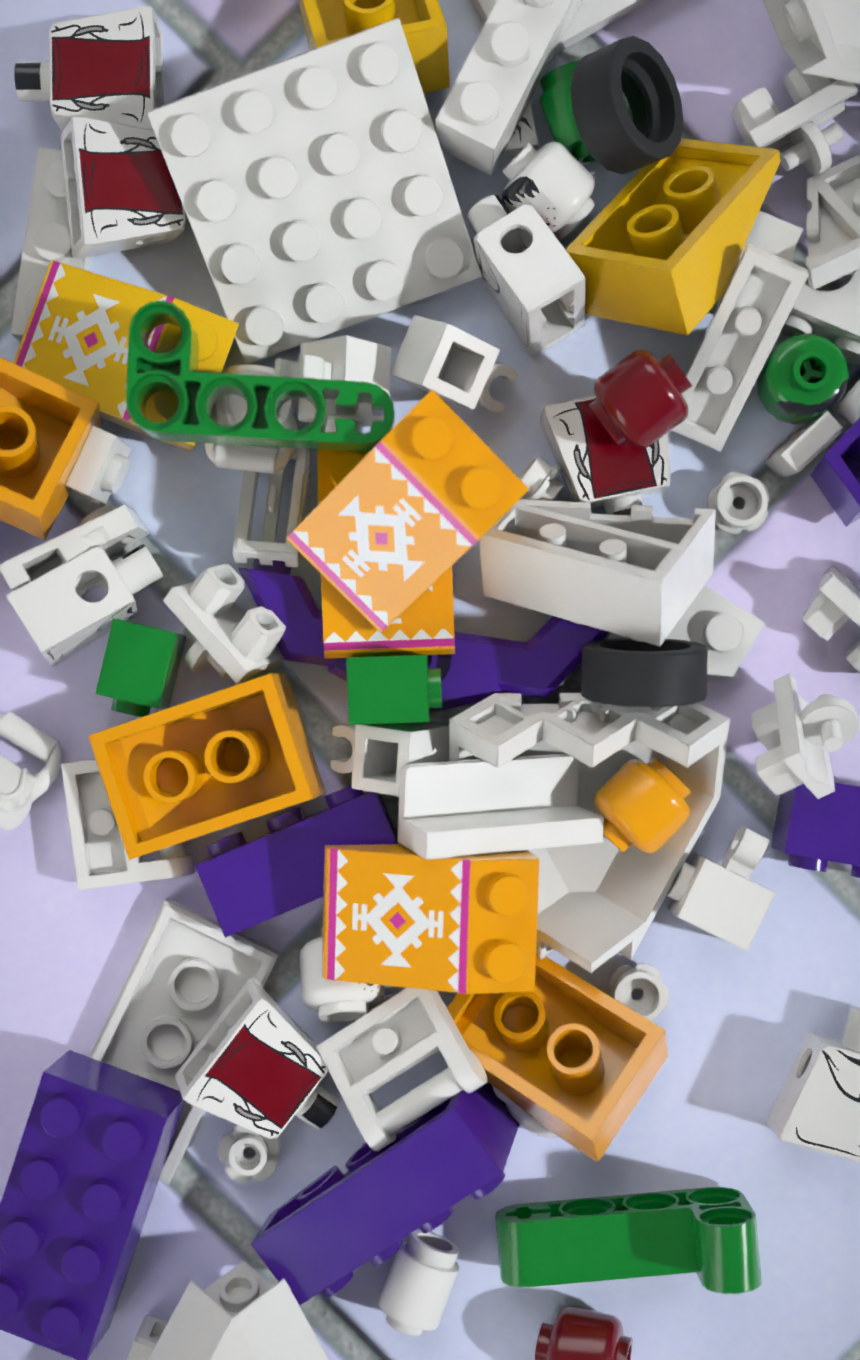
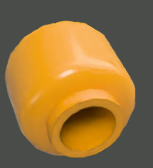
M655 757L648 763L639 759H630L594 796L595 807L604 817L603 835L622 853L631 845L641 852L647 854L655 853L688 820L690 808L685 798L691 792L674 773Z

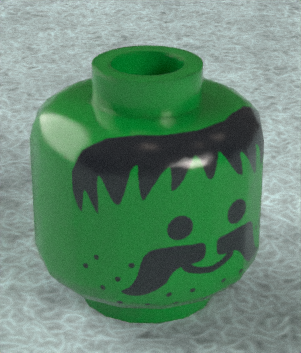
M811 333L794 335L778 344L769 354L756 380L758 397L766 411L778 420L791 424L809 423L833 409L844 396L849 380L847 360L840 348L826 337Z

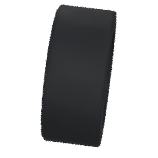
M631 36L598 49L580 60L573 71L570 87L572 114L579 135L592 157L606 170L623 175L671 156L681 141L683 113L681 97L675 78L663 56L649 42ZM622 91H623L625 97L627 98V101H628V104H629V107H630V110H631V113H632V116H633V121H632V119L630 118V116H629V114H628V111H627V108H626V105H625V102H624V99H623V96H622Z
M630 638L603 639L587 642L582 647L581 695L592 702L625 707H675L702 702L707 695L708 647L698 642L678 639H665L661 646L635 641Z

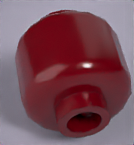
M638 349L598 377L594 384V393L597 399L589 404V406L619 447L629 442L637 449H644L687 418L689 409L682 393L691 388L692 384L670 354L658 361L651 352L645 349Z
M570 1305L560 1310L554 1325L542 1323L536 1344L535 1360H631L633 1339L623 1335V1327L617 1317Z

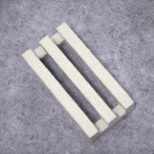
M296 448L290 458L295 459L296 463L286 538L304 520L312 457L311 449ZM285 467L275 474L270 473L261 541L250 540L259 472L243 471L232 552L235 563H247L248 558H257L260 565L273 566V560L285 561L286 567L298 568L300 552L287 539L286 543H276Z

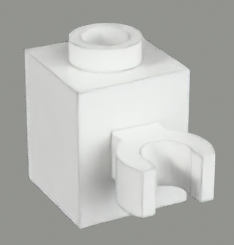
M414 315L391 368L392 376L428 393L433 390L441 399L472 410L478 406L492 412H503L505 407L503 403L494 400L490 395L489 387L492 380L499 376L516 382L518 378V373L514 368L496 362L500 349L448 323Z
M345 335L301 343L299 362L281 358L275 359V377L369 382L380 386L390 396L391 347ZM299 398L298 420L311 423L315 418L316 409L308 400ZM325 399L328 417L326 433H336L334 418L354 420L357 432L363 433V427L371 426L373 421H383V417L373 415L372 404L359 403L356 414L345 415L336 414V399Z
M429 722L347 724L333 727L332 730L333 736L345 737L350 741L352 755L350 758L331 760L330 768L342 774L352 772L353 789L399 797L400 769L404 764L449 761V725Z
M739 825L729 843L726 856L721 865L695 853L690 864L686 862L683 864L666 895L672 898L668 910L676 917L748 951L776 894L749 879L753 870L761 861L770 839Z

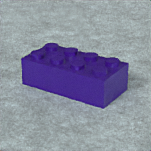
M68 1050L43 1072L0 1203V1330L76 1360L89 1359L112 1322L185 1103L179 1090L72 1050Z

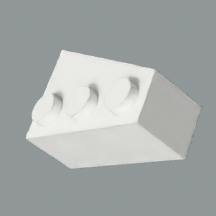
M520 499L479 540L483 596L507 602L517 607L528 608L566 619L576 624H583L622 635L635 641L661 646L713 574L716 509L695 508L694 519L653 517V506L632 505L631 516L591 514V503Z

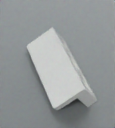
M566 753L519 756L511 759L499 768L482 759L404 764L400 769L398 843L426 860L603 843L604 817L577 805L580 761Z

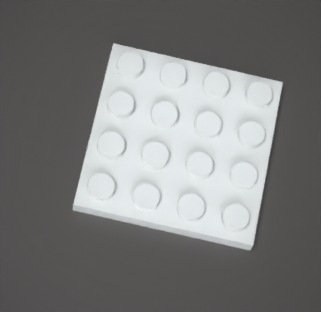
M399 18L147 111L148 118L227 319L239 323L235 339L246 365L482 277Z

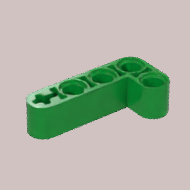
M162 300L154 301L139 308L132 317L128 341L127 411L133 421L152 438L178 442L365 452L371 451L393 429L395 418L393 401L388 393L376 384L362 381L198 372L199 344L197 334L182 309L174 303ZM167 323L181 328V340L175 349L162 354L149 350L148 340L154 328ZM162 390L176 393L179 404L172 418L158 423L147 419L145 406L152 394ZM227 394L239 395L247 401L246 415L239 423L233 426L218 425L212 419L213 405L220 397ZM292 398H302L312 403L316 409V414L311 424L301 430L287 429L280 424L278 419L279 411L286 401ZM325 399H336V414L345 415L356 414L359 403L372 404L373 415L383 417V421H373L369 433L357 432L354 420L334 418L336 433H326L328 417Z
M704 1187L524 1203L504 1207L495 1214L500 1279L509 1286L537 1287L695 1272L702 1286L715 1293H745L758 1289L762 1285L756 1213L744 1194L737 1189Z

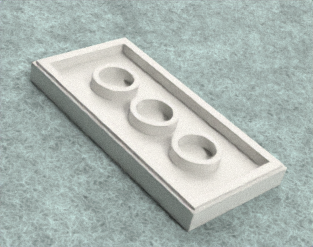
M167 898L158 912L90 1054V1058L179 1090L175 1074L250 978L264 988L280 951L240 932L225 938L217 921ZM186 1101L159 1181L168 1185L204 1113V1110L190 1105Z

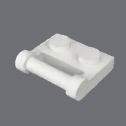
M96 759L61 764L78 891L175 878L195 873L193 855L186 854L184 842L161 849V858L143 861L142 855L129 860Z
M405 988L316 1046L362 1137L369 1147L377 1152L396 1140L395 1132L462 1090L470 1094L488 1082L481 1062L468 1048L438 991ZM438 1051L441 1052L448 1068L383 1109L378 1107L372 1093Z

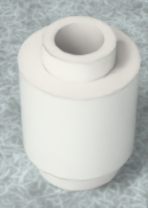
M416 1229L410 1234L408 1241H404L398 1249L378 1302L381 1310L387 1315L386 1322L395 1330L411 1336H420L423 1330L431 1331L438 1328L460 1269L456 1262L459 1248L447 1238L431 1231L423 1233L420 1229Z

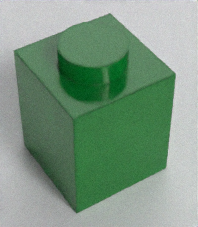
M113 618L95 694L114 698L111 710L138 717L150 715L151 707L168 709L186 636Z
M427 655L346 658L349 725L429 722V708H442L441 668L428 669Z

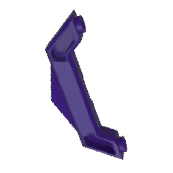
M254 558L253 569L238 568L256 605L272 610L286 626L277 644L284 660L327 666L328 672L347 682L346 658L325 659L322 612H320L304 579L300 576L290 575L291 567H286L285 562L273 560L272 566L260 565L259 559ZM551 616L528 642L454 632L455 654L427 655L428 669L441 668L442 708H429V712L480 702L494 693H521V695L547 698L582 662L583 645L587 642L603 640L609 632L583 624H576L555 616Z

